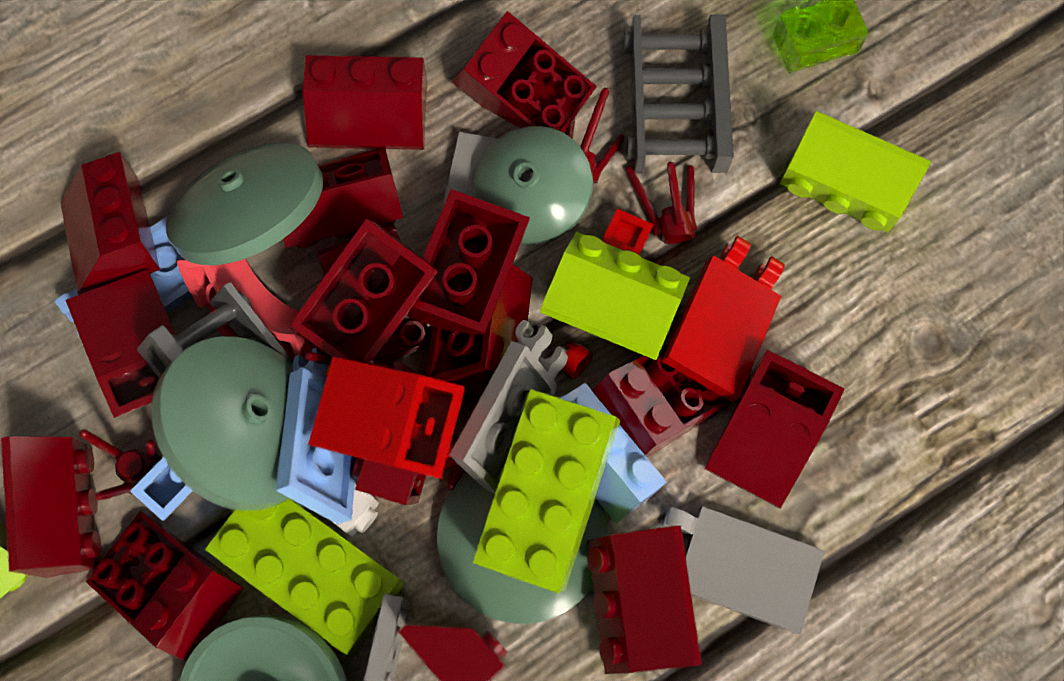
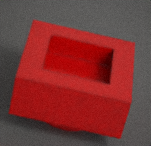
M616 209L602 242L624 251L635 252L640 256L652 231L653 224L620 209Z

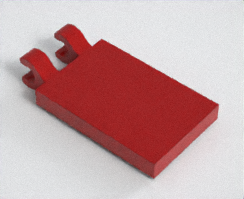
M738 235L735 237L732 245L729 243L725 245L720 259L713 255L706 260L662 359V362L731 402L740 399L781 298V295L772 291V287L780 278L785 267L784 263L771 256L766 266L762 263L758 266L754 279L737 270L751 247V243Z

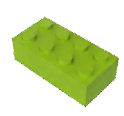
M530 389L473 564L558 594L566 590L620 420L615 416Z
M290 498L279 505L263 510L245 511L235 509L205 548L207 552L345 655H354L378 622L384 594L396 596L405 584L403 580Z

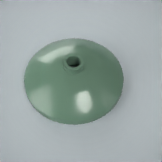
M530 126L505 134L488 148L477 166L473 191L475 198L530 217L521 244L535 245L550 242L563 236L580 221L591 200L593 177L586 155L572 138L556 129ZM531 171L534 173L530 181H521V176L525 172Z

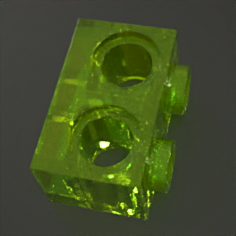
M821 0L816 5L805 8L793 7L779 16L772 36L788 73H792L859 53L869 35V31L855 0ZM796 34H801L806 38H800Z

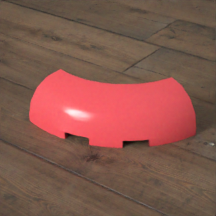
M184 258L176 261L182 278L200 309L206 306L210 313L216 310L210 303V300L224 285L231 282L237 291L243 293L248 298L252 310L292 360L297 355L305 358V354L311 352L314 348L323 352L321 348L289 326L299 311L281 302L270 293L256 277L246 258L222 265H199L189 262ZM227 323L217 329L223 336L238 337Z

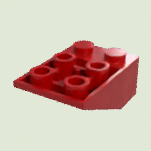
M332 357L308 445L441 479L465 387L418 374Z

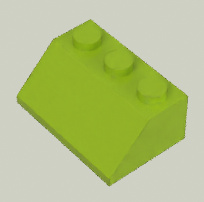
M815 111L783 175L780 185L787 187L792 194L798 197H809L823 203L831 212L854 217L869 229L883 230L888 233L901 218L928 170L931 161Z
M576 232L562 256L542 303L540 313L657 360L690 277L679 273L672 267L661 266L641 258L635 252L624 251L606 244L595 236Z

